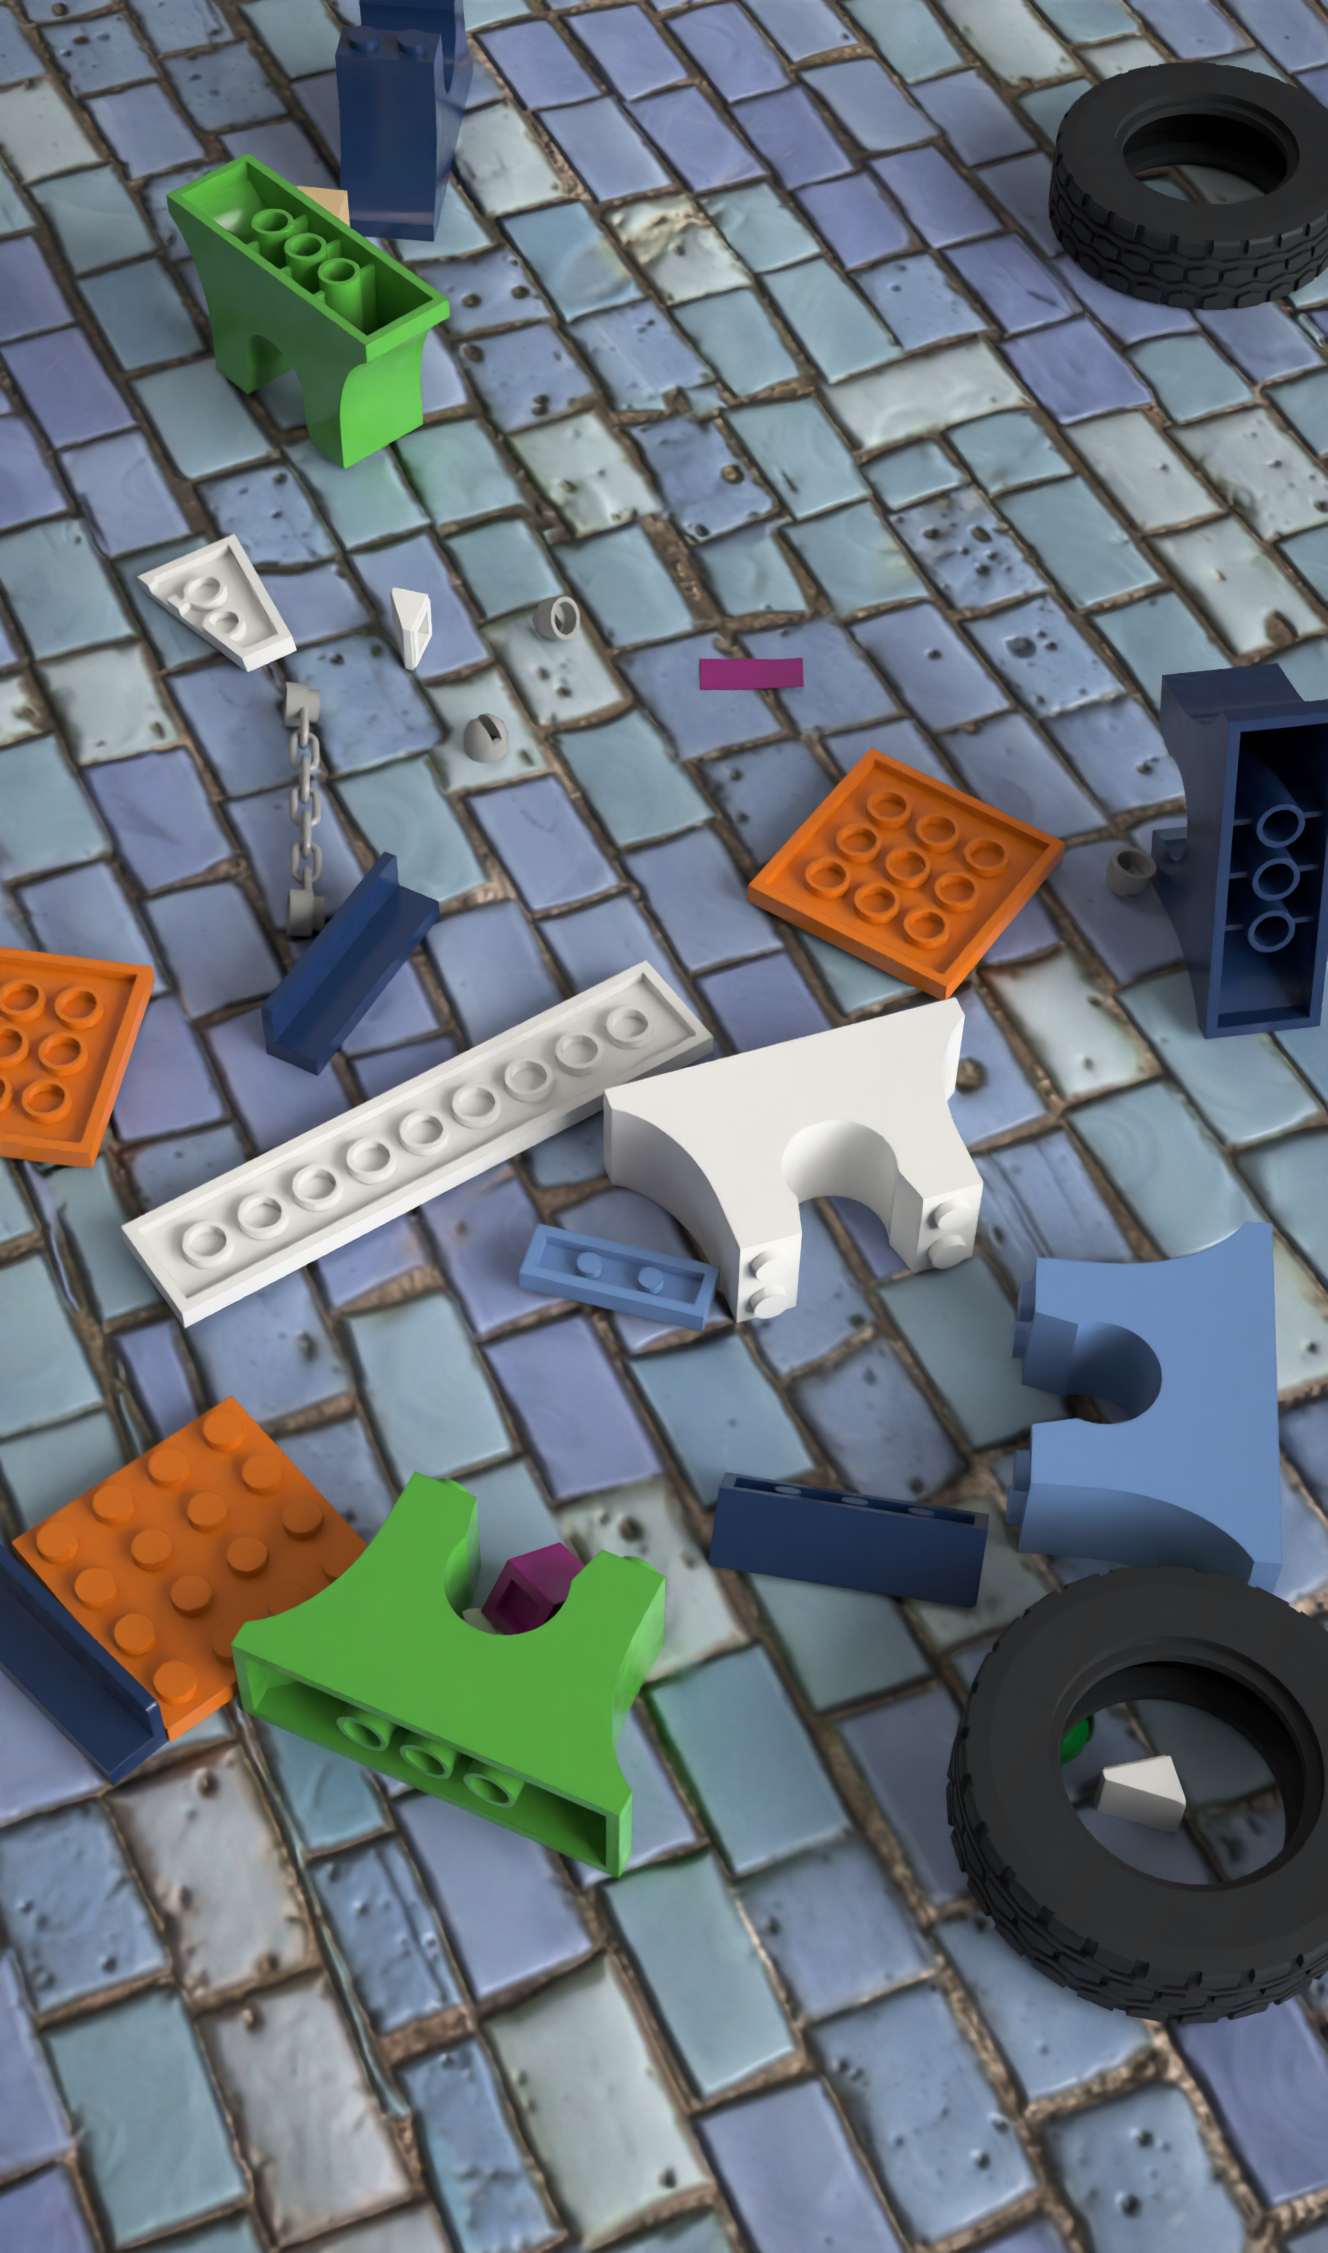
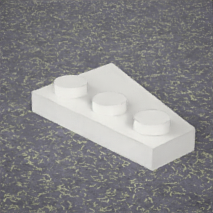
M235 534L137 576L144 593L247 673L297 651L291 633Z

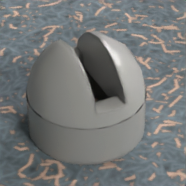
M550 597L539 603L538 609L534 611L532 621L535 630L543 638L553 641L570 640L578 632L580 613L577 604L570 597Z
M485 713L479 715L476 719H471L467 723L464 731V750L470 759L480 763H492L506 755L509 747L508 732L500 718ZM489 735L494 736L496 739L491 740Z
M1122 847L1115 850L1107 866L1106 881L1108 886L1118 896H1126L1127 894H1130L1132 897L1140 896L1149 887L1156 872L1155 861L1146 852L1137 848Z

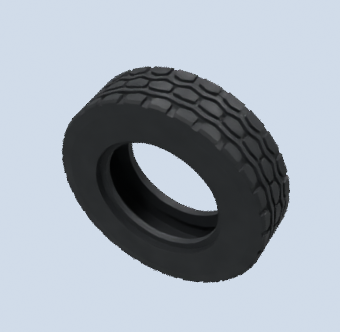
M1176 62L1155 66L1149 65L1129 70L1123 74H1117L1103 80L1099 85L1093 86L1081 95L1079 100H1076L1066 112L1064 119L1061 121L1056 138L1048 201L1051 226L1058 241L1062 242V247L1075 262L1080 264L1081 268L1096 279L1105 282L1106 285L1149 302L1185 309L1227 310V308L1239 309L1257 306L1264 302L1269 303L1288 296L1291 292H1296L1311 283L1315 277H1318L1328 267V109L1315 98H1311L1307 93L1289 83L1286 84L1280 81V79L1260 72L1256 73L1249 71V69L1230 65ZM1169 165L1207 166L1246 178L1261 187L1267 195L1254 200L1233 204L1194 203L1159 193L1138 181L1134 175L1148 169Z
M1158 1565L1157 1568L1147 1569L1146 1566L1109 1570L1108 1574L1102 1576L1096 1573L1064 1585L1063 1590L1059 1593L1052 1591L1025 1609L1023 1619L1015 1618L994 1642L993 1652L986 1654L974 1678L954 1739L947 1772L950 1782H948L946 1787L948 1824L954 1826L950 1838L960 1870L963 1873L967 1872V1886L984 1915L992 1917L996 1923L995 1930L1019 1956L1025 1955L1033 1962V1968L1060 1987L1068 1986L1070 1989L1078 1992V1997L1113 2011L1116 2008L1126 2011L1127 2016L1165 2023L1166 2019H1177L1179 2024L1217 2023L1219 2018L1226 2016L1229 2020H1235L1266 2011L1270 2003L1274 2002L1275 2005L1284 2003L1308 1989L1312 1983L1311 1979L1320 1980L1328 1972V1631L1303 1611L1299 1613L1289 1606V1602L1258 1586L1255 1589L1243 1584L1244 1581L1211 1571L1207 1573L1195 1571V1568ZM1143 1699L1174 1701L1206 1711L1221 1719L1244 1736L1258 1751L1273 1774L1284 1806L1285 1839L1283 1850L1256 1871L1221 1883L1186 1884L1164 1880L1141 1872L1110 1853L1094 1838L1078 1817L1069 1800L1061 1773V1742L1074 1727L1088 1716L1106 1707L1127 1701Z

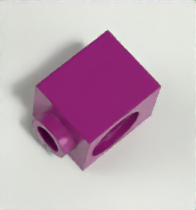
M561 1542L508 1559L481 1612L504 1635L520 1634L536 1629L548 1622L561 1609L567 1599L571 1581L581 1572L585 1565Z

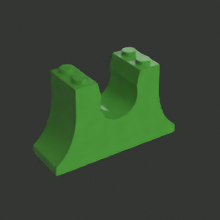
M249 152L166 195L168 212L188 246L203 286L210 315L216 369L249 394L294 369L303 391L304 417L311 444L342 469L350 467L423 425L421 395L422 351L425 339L432 326L450 317L448 298Z
M415 1471L372 1542L340 1577L314 1597L294 1608L264 1619L244 1622L231 1643L243 1712L619 1879L631 1857L632 1790L623 1777L615 1752L627 1714L664 1645L666 1576L658 1573L649 1563L633 1556L619 1557L602 1549L571 1581L565 1603L548 1622L531 1631L513 1635H499L481 1631L460 1618L462 1611L471 1607L481 1569L477 1497L471 1495L462 1485L447 1478L435 1480Z

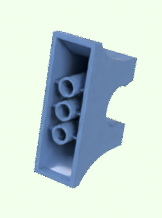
M1246 1221L1238 1231L1213 1247L1198 1253L1165 1261L1120 1264L1036 1257L1032 1283H1020L1017 1319H1014L1012 1328L1011 1358L1022 1359V1384L1063 1397L1070 1395L1100 1397L1115 1403L1133 1419L1117 1424H1097L1078 1418L1032 1424L1028 1449L1015 1450L1012 1485L1008 1487L1006 1525L1018 1526L1017 1552L1105 1560L1132 1567L1146 1566L1147 1569L1157 1568L1158 1565L1195 1568V1571L1204 1573L1211 1571L1244 1581L1243 1584L1255 1589L1258 1586L1273 1594L1283 1565L1272 1223Z

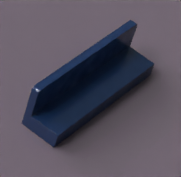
M385 851L263 1004L261 1015L267 1054L318 1076L440 917L439 901L399 885L396 855Z
M725 1472L718 1490L709 1563L714 1567L973 1608L977 1604L989 1514Z
M0 1544V1671L114 1786L168 1742L160 1706L156 1699Z

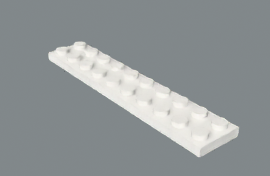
M645 960L122 1225L123 1240L184 1328L603 1110L604 1089L676 1071L713 1052V1035Z

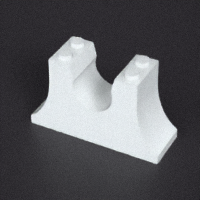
M956 997L604 1089V1167L611 1184L628 1188L655 1201L678 1219L700 1245L710 1264L720 1267L719 1284L736 1323L753 1318H772L781 1314L786 1309L796 1307L802 1239L798 1204L811 1198L841 1196L856 1200L869 1207L882 1220L888 1233L889 1245L913 1273L935 1267L939 1269L949 1268L960 1263L963 1259L972 1257L983 1180L958 1133L947 1100L955 1091L965 1018Z

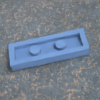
M540 1223L536 1226L519 1271L520 1288L701 1332L704 1330L720 1282L719 1266Z

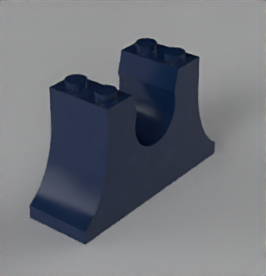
M359 0L361 26L354 28L343 27L335 54L340 117V190L347 191L350 227L363 237L434 242L473 75V55L470 54L467 44L463 0Z
M1278 663L1162 675L1159 729L1168 753L1175 760L1181 774L1187 806V826L1153 830L1151 857L1155 861L1156 872L1151 883L1171 919L1185 957L1195 1000L1198 1027L1204 1039L1320 1026L1328 952V699L1305 702Z

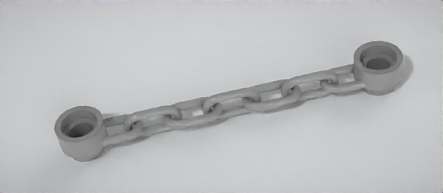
M293 682L285 683L283 726L298 727V732L293 733L288 741L289 764L295 771L299 772V786L294 787L289 795L290 819L296 826L300 827V841L295 843L290 851V870L292 878L301 884V889H289L286 932L288 936L311 937L312 931L323 930L325 920V897L314 896L312 885L317 883L322 877V852L320 847L311 841V828L316 826L321 819V798L319 792L310 786V773L318 768L320 758L319 741L314 734L309 732V723H318L320 691L309 689L308 683ZM297 741L299 748L302 750L307 748L308 741L311 743V763L306 754L301 756L300 763L297 762ZM298 795L302 804L308 802L309 795L312 797V818L310 811L307 809L302 811L301 818H299ZM299 851H301V857L304 860L310 857V851L313 852V875L310 866H305L302 875L300 874Z

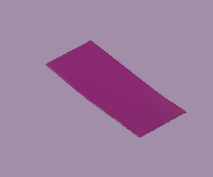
M700 658V690H753L804 686L803 658Z

